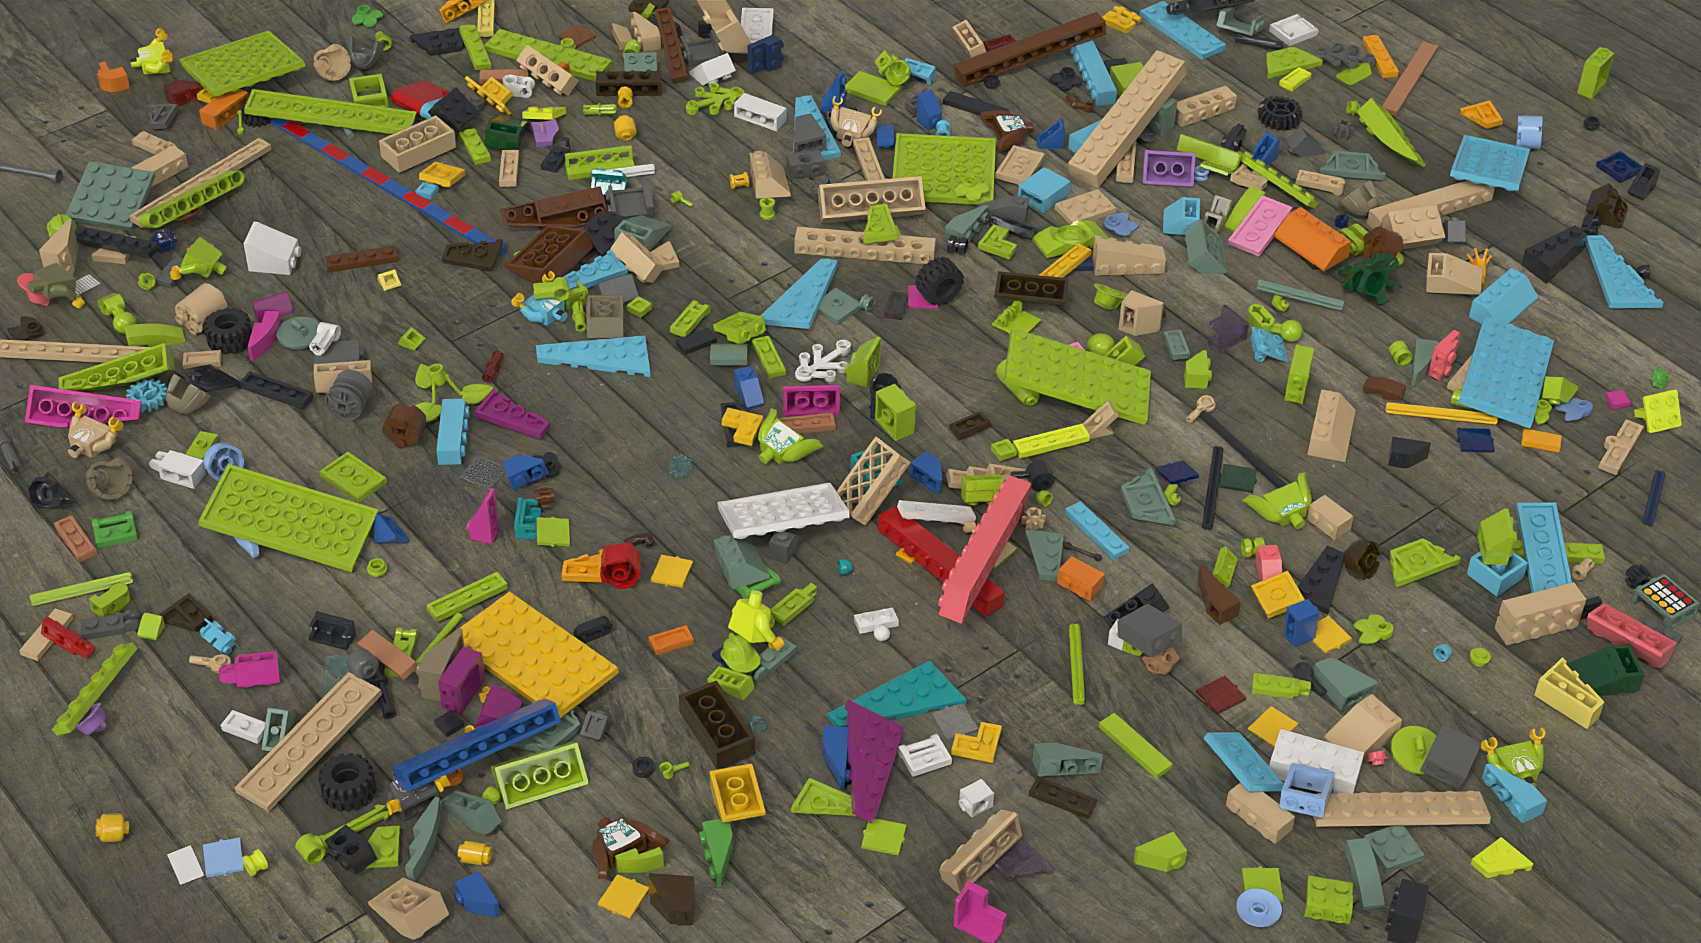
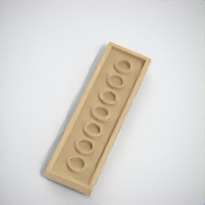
M348 672L235 787L236 793L269 812L382 695L381 689Z
M1470 790L1467 792L1353 793V795L1341 792L1330 794L1323 818L1313 816L1316 827L1490 824L1491 816L1480 791Z

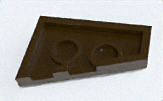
M496 239V242L480 241V243L469 244L468 242L447 244L442 261L443 263L493 271L503 245V240Z

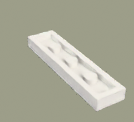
M899 500L897 505L902 518L909 520L922 519L924 521L934 520L944 523L957 522L960 524L968 521L975 522L976 516L969 506Z

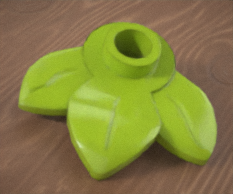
M971 175L965 176L961 184L955 188L957 197L966 196V199L972 202L979 201L981 193L989 192L986 184L978 182L976 177Z
M1538 400L1534 420L1538 425L1549 420L1552 406L1546 400Z
M1371 614L1368 619H1360L1353 624L1355 629L1362 632L1359 638V643L1372 644L1379 640H1387L1391 638L1394 632L1393 625L1377 614Z

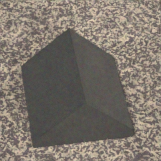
M632 274L593 286L596 295H623V305L629 304L639 296Z

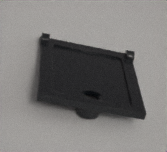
M211 364L174 371L175 375L204 392L232 387L242 389L240 388L239 380Z

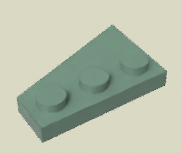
M1025 529L1024 535L1029 544V551L1032 553L1038 579L1057 581L1064 534Z

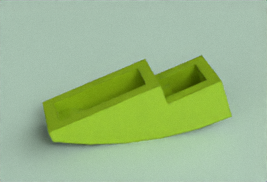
M1250 186L1234 207L1224 225V229L1235 232L1262 195L1265 196V192Z
M149 323L124 326L128 346L140 347L148 345V347H153L162 343L170 346L186 342L183 330L180 327Z

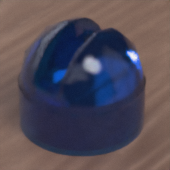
M1346 214L1337 215L1334 225L1341 229L1348 227V216Z

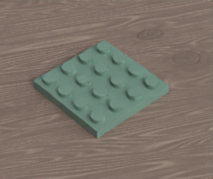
M89 161L66 215L75 222L133 231L135 223L130 221L129 215L143 208L156 177L155 173Z

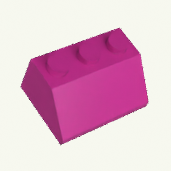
M840 385L783 386V416H804L823 413L839 415Z

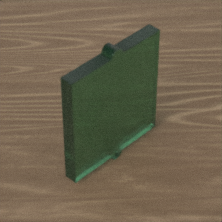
M1224 464L1223 471L1220 473L1221 481L1219 488L1253 493L1254 484L1257 483V479H1255L1257 469Z

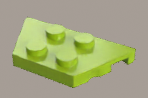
M1297 47L1275 50L1266 53L1267 78L1290 74L1298 67L1304 70L1322 66L1323 60Z
M1423 538L1390 550L1389 554L1396 587L1458 565L1461 558L1457 555L1452 557L1444 553L1445 549L1435 546Z

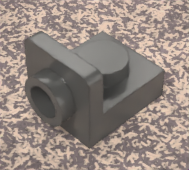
M588 711L580 735L601 742L607 725H610L612 721L607 716V713L603 711Z

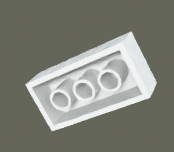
M1280 729L1269 767L1283 781L1286 780L1291 763L1333 771L1335 773L1331 794L1344 792L1353 795L1364 752Z

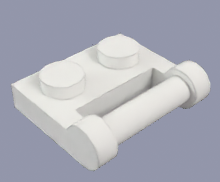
M938 734L931 735L929 739L914 744L900 745L897 749L899 757L903 759L912 777L952 764V758Z

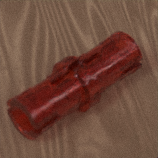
M499 350L494 351L491 359L487 361L486 370L482 375L484 382H493L495 374L501 368L500 364L504 358L503 352Z

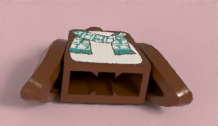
M1002 110L980 113L982 122L992 127L999 140L997 149L1001 152L1011 150L1013 145H1021L1026 140L1027 133L1034 130L1033 123H1024L1020 115H1013Z
M608 817L602 818L598 823L600 828L596 831L597 837L592 844V854L598 869V879L608 876L609 867L611 869L616 867L615 855L635 848L641 854L647 851V848H663L670 840L640 821H628L624 817L611 821Z

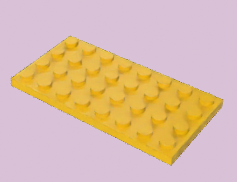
M510 591L460 627L463 630L465 647L482 653L485 669L532 703L543 698L555 702L560 718L619 673L616 665Z

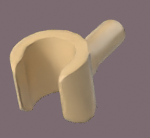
M964 522V533L972 532L974 534L976 529L975 522Z

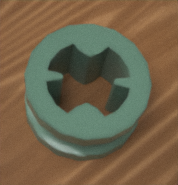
M865 294L860 301L859 307L870 312L875 305V297Z

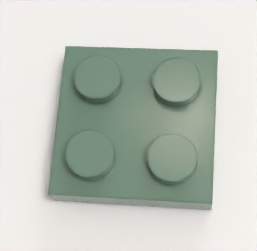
M1393 825L1363 837L1369 839L1375 860L1385 874L1424 860V853L1404 825Z

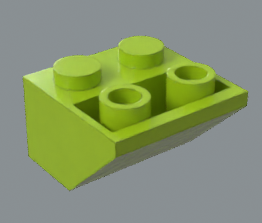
M1504 508L1480 522L1477 539L1483 565H1507L1509 557L1513 555V543L1517 541V532L1513 531L1514 520L1513 517H1510L1509 509Z

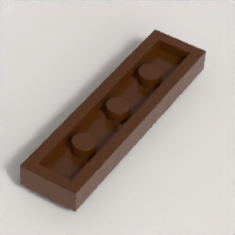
M386 246L363 251L325 256L329 273L398 262L396 246Z

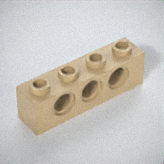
M529 45L525 46L516 60L521 63L520 67L526 72L531 70L532 76L538 80L540 77L544 79L542 83L549 88L551 85L554 86L553 90L560 95L564 93L569 96L579 82L577 78Z
M1225 85L1178 101L1175 122L1179 126L1184 127L1235 109L1237 95Z

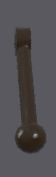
M1070 542L1064 543V549L1066 550L1072 549L1093 557L1096 561L1102 559L1100 554H1093L1072 546Z

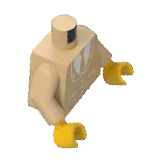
M834 96L832 99L834 108H832L830 122L833 130L837 132L836 137L842 139V145L849 147L853 139L870 136L878 122L877 118L882 115V110H880L879 114H874L876 107H873V117L871 118V115L844 107L839 109L843 99L841 97L840 103H836Z
M74 402L72 410L76 413L72 417L68 434L71 448L68 449L69 455L77 458L82 453L88 457H95L99 453L109 450L116 442V431L123 429V422L115 417H111L108 426L87 416L81 418V415L86 413L87 408L84 404H81L80 409H78L79 403Z

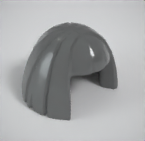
M348 37L345 41L351 63L361 70L371 68L379 60L384 49L383 44L379 41L373 43V49L355 46L354 37Z

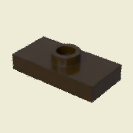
M981 411L949 424V430L959 440L991 427L990 420Z

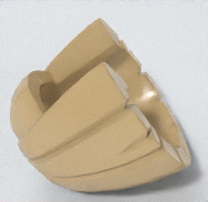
M332 44L325 50H319L315 53L313 67L316 73L323 79L337 81L348 74L347 72H349L351 67V59L344 47L339 44Z

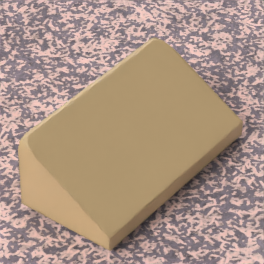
M612 23L613 36L619 49L624 50L626 42L632 39L629 30L626 27Z

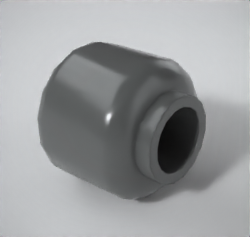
M359 649L350 654L347 666L357 678L366 680L377 672L379 662L367 649Z

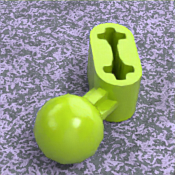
M113 293L97 299L98 306L104 315H114L113 326L118 333L125 334L124 326L137 324L133 314L124 312L126 307L120 294Z
M1253 304L1248 309V324L1250 327L1263 329L1271 334L1278 333L1288 342H1295L1302 336L1303 329L1299 322L1287 320L1283 324L1274 323L1273 316L1260 304Z

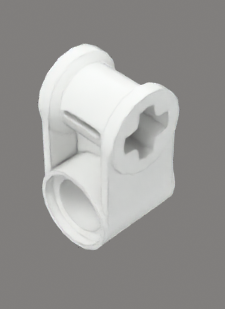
M505 75L503 77V86L510 90L513 96L529 98L532 95L535 81L531 77Z

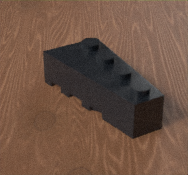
M1574 225L1525 249L1521 265L1547 284L1552 276L1555 277L1561 268H1565L1569 261H1572L1584 250L1588 234Z

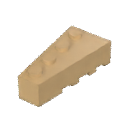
M1095 235L1092 257L1095 276L1164 273L1166 258L1162 246L1145 243L1138 245L1133 244L1132 241L1120 242L1116 241L1115 238L1102 239L1101 236Z

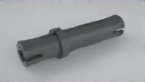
M0 429V452L3 453L11 473L19 474L16 468L19 469L20 473L24 468L14 451V444L8 438L6 431Z

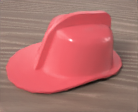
M25 273L18 276L17 283L26 290L31 302L49 306L52 298H46L39 291L31 293L28 289V283L34 281V274Z

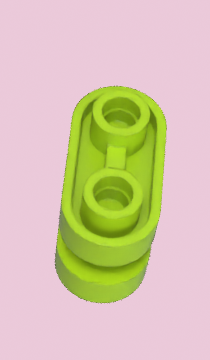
M1355 223L1348 228L1337 231L1351 241L1349 253L1353 256L1363 253V238L1368 233L1363 227Z

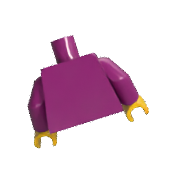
M492 684L491 688L485 686L482 689L483 693H479L483 706L475 723V726H477L475 729L519 710L522 703L521 700L509 688H500L495 684ZM468 725L465 728L466 733L474 730L472 725Z

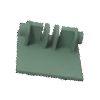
M656 52L624 53L625 71H657Z

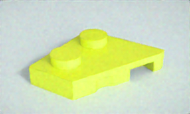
M1502 837L1471 860V865L1486 878L1497 877L1500 874H1513L1514 870L1519 869L1530 871L1534 863Z

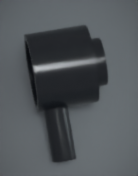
M1043 460L1030 463L1025 471L1010 473V476L1019 479L1027 478L1029 483H1031V488L1038 492L1049 489L1055 482L1048 463Z

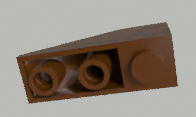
M1201 565L1199 567L1198 584L1206 612L1221 625L1239 615L1241 602L1210 571Z

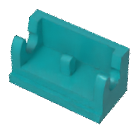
M518 497L514 522L515 539H537L536 518L541 516V508L529 506L538 505L537 500Z

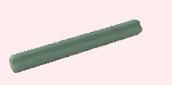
M1261 279L1257 283L1258 290L1339 311L1342 310L1344 305L1343 300Z

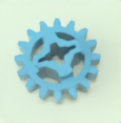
M144 379L142 383L137 381L136 386L130 385L131 389L127 390V399L142 401L141 412L145 410L151 412L152 408L158 410L159 405H165L167 388L165 383L161 384L160 380L154 382V379L150 381Z

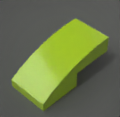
M660 847L639 854L635 848L615 855L618 873H642L664 867L663 852Z

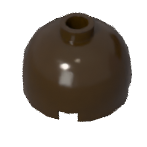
M1360 539L1351 543L1344 551V564L1346 570L1352 576L1364 580L1374 576L1380 563L1377 561V555L1381 556L1378 543Z

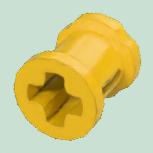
M621 87L618 91V104L622 108H629L633 103L631 98L632 90L628 87Z
M743 172L740 175H729L732 189L740 186L749 187L747 172Z

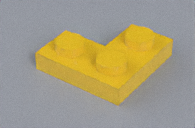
M727 408L722 418L723 426L737 429L734 434V442L752 446L763 423L762 415Z
M981 722L977 737L956 733L951 755L993 763L1002 726Z

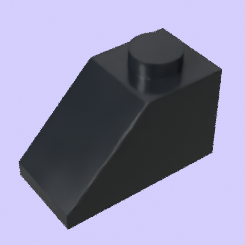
M1392 437L1388 466L1409 468L1427 459L1431 442Z

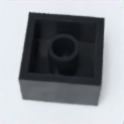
M456 87L436 102L428 113L431 117L437 116L456 133L478 114V111Z
M1402 878L1400 887L1395 886L1385 926V931H1389L1387 941L1395 943L1416 942L1429 885Z

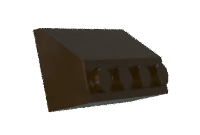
M998 271L994 298L1066 306L1069 278Z

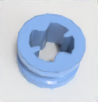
M1196 166L1194 179L1197 181L1207 180L1209 169Z

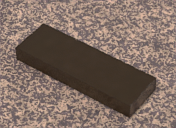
M1041 777L1036 778L1029 791V796L1086 819H1089L1097 804V799Z

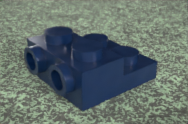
M772 34L749 44L748 72L755 74L764 69L770 72L781 67V62L784 61V56L781 53V48L784 47L783 41Z

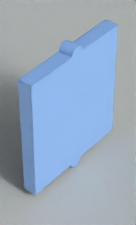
M240 837L224 841L220 839L219 842L203 845L207 878L218 875L226 876L228 873L244 870L241 859Z

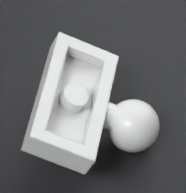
M893 608L854 615V622L859 634L874 631V637L878 641H886L889 638L890 631L888 628L899 626V620Z

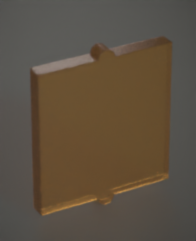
M577 25L558 35V38L560 40L565 38L573 39L576 45L575 49L595 39L596 35L590 32L589 29Z

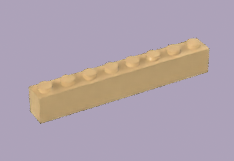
M1470 180L1370 209L1367 224L1372 229L1379 226L1383 227L1381 219L1388 212L1437 205L1440 216L1491 201L1495 187H1490L1484 183L1475 184Z

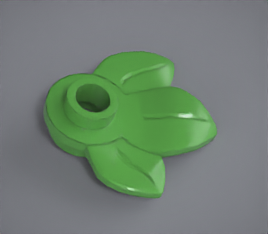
M361 5L357 8L356 15L352 17V22L354 25L363 23L366 27H374L377 24L376 19L383 17V14L379 10H371L368 5Z

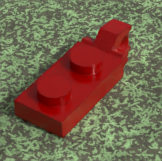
M48 616L43 620L41 635L72 655L79 654L88 659L94 654L95 646L89 641H85L75 632L68 630L58 621H54Z

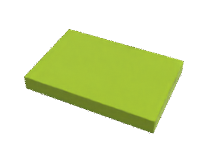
M859 71L845 85V90H847L848 94L887 106L902 90V85H892L888 80Z
M346 452L319 471L321 478L357 503L387 483L386 477L349 452Z

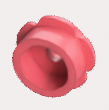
M1385 750L1368 753L1369 759L1367 761L1371 762L1372 765L1384 764V759H1388V756L1385 755Z

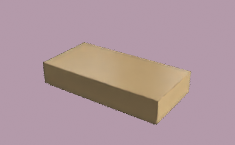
M221 350L184 353L183 369L209 364L221 367Z

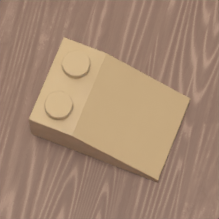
M68 219L39 250L43 267L58 263L71 275L75 272L78 244L71 219Z
M1371 694L1357 703L1323 739L1329 743L1364 752V759L1368 756V753L1375 752L1392 741L1396 732L1400 730L1402 719Z
M401 878L368 901L369 906L394 929L412 940L422 937L427 930L440 924L442 919L449 915L440 892L406 878Z

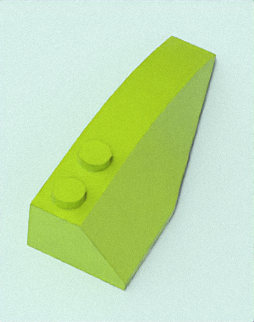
M1370 98L1357 110V113L1360 115L1359 120L1368 126L1366 129L1371 135L1375 134L1383 143L1410 162L1421 167L1426 166L1391 114L1374 99Z
M162 343L59 377V389L84 392L133 384L137 381L140 382L144 379H151L152 377L174 371V358L167 345Z

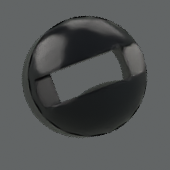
M1640 265L1637 267L1636 273L1643 279L1650 278V265Z

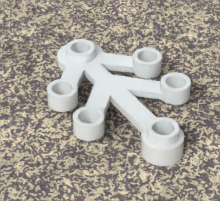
M839 340L836 343V350L822 359L823 346L820 344L813 345L814 364L808 366L810 354L806 352L799 355L801 366L795 372L796 379L802 382L810 381L812 378H825L827 382L835 381V371L827 370L825 372L817 370L838 369V372L845 373L847 362H830L838 356H847L851 351V343L847 340Z

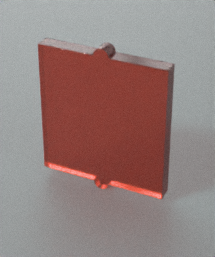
M1226 676L1196 689V693L1204 700V704L1208 705L1216 714L1246 701V697L1239 691L1238 686L1234 685Z

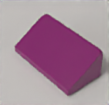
M287 291L252 302L254 315L259 323H262L265 311H280V316L293 312Z

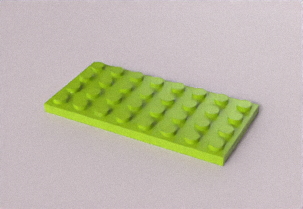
M1012 328L1006 359L1005 383L1096 411L1109 401L1116 409L1119 418L1142 425L1146 424L1148 420L1150 370Z
M228 464L199 519L198 526L352 572L379 510Z

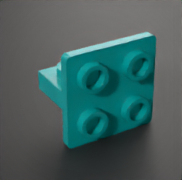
M596 168V170H591L590 172L592 175L591 188L601 186L603 196L608 191V185H612V190L626 189V186L629 185V180L621 170L610 172L603 168Z

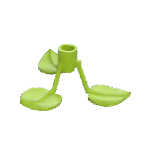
M420 364L415 378L416 385L420 388L432 386V403L423 402L416 405L426 415V422L433 421L441 415L442 406L435 405V386L444 385L446 380L458 395L465 399L467 404L482 402L493 390V386L471 384L465 386L460 391L449 378V374H445L441 364H433L430 367Z

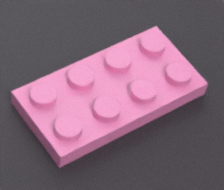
M1262 195L1229 238L1228 245L1259 257L1273 239L1274 233L1286 216L1293 211V207Z

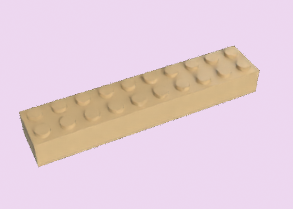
M1156 50L1069 161L1070 177L1096 188L1100 187L1186 76L1185 61Z

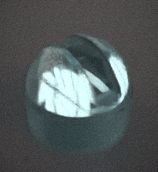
M758 714L751 716L748 720L749 728L753 733H760L766 728V721Z

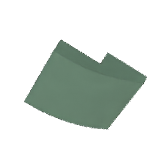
M711 344L710 365H747L748 344Z

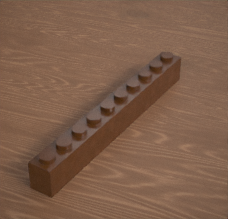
M1095 12L954 64L955 77L963 87L984 80L988 74L998 75L1106 35V21Z

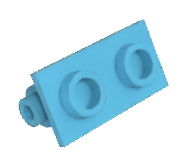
M206 618L204 619L208 625L201 628V637L210 644H213L220 653L230 654L234 645L240 648L234 642L236 638L227 631L224 634L222 632L224 628L215 620L211 623Z

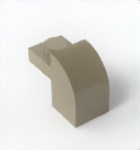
M1215 195L1211 210L1206 211L1203 220L1216 233H1221L1224 229L1233 200L1219 195Z

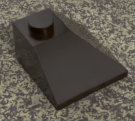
M649 873L650 904L669 924H676L678 926L692 925L695 909L694 876Z

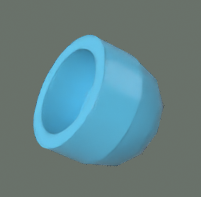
M1440 644L1434 649L1433 653L1437 660L1444 662L1451 657L1452 649L1447 644Z

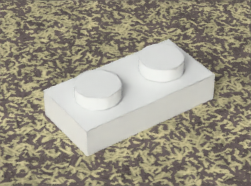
M232 710L221 724V729L258 744L264 736L265 722Z

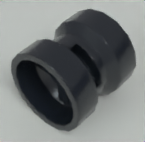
M950 235L947 252H958V254L965 255L968 247V238L962 237L960 239L957 236Z

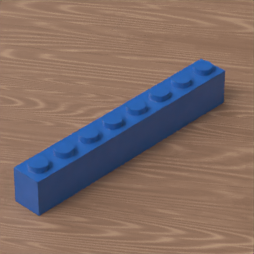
M543 698L392 766L398 785L407 791H411L560 723L561 719L556 703Z

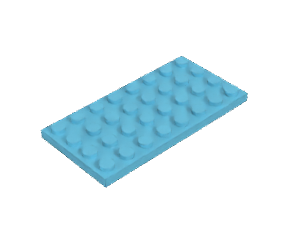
M1484 316L1458 403L1530 428L1533 423L1554 340L1547 336H1541L1529 330L1515 327L1512 324L1498 321L1495 318Z

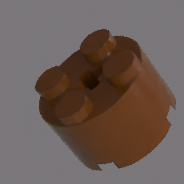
M1375 227L1370 233H1366L1363 238V256L1366 259L1367 257L1370 258L1372 254L1376 255L1378 252L1380 254L1383 252L1385 254L1390 253V255L1393 254L1396 257L1398 252L1401 253L1403 249L1402 236L1384 227Z
M406 403L394 405L383 425L382 432L398 448L415 445L426 427V415L414 405L412 407L405 406Z

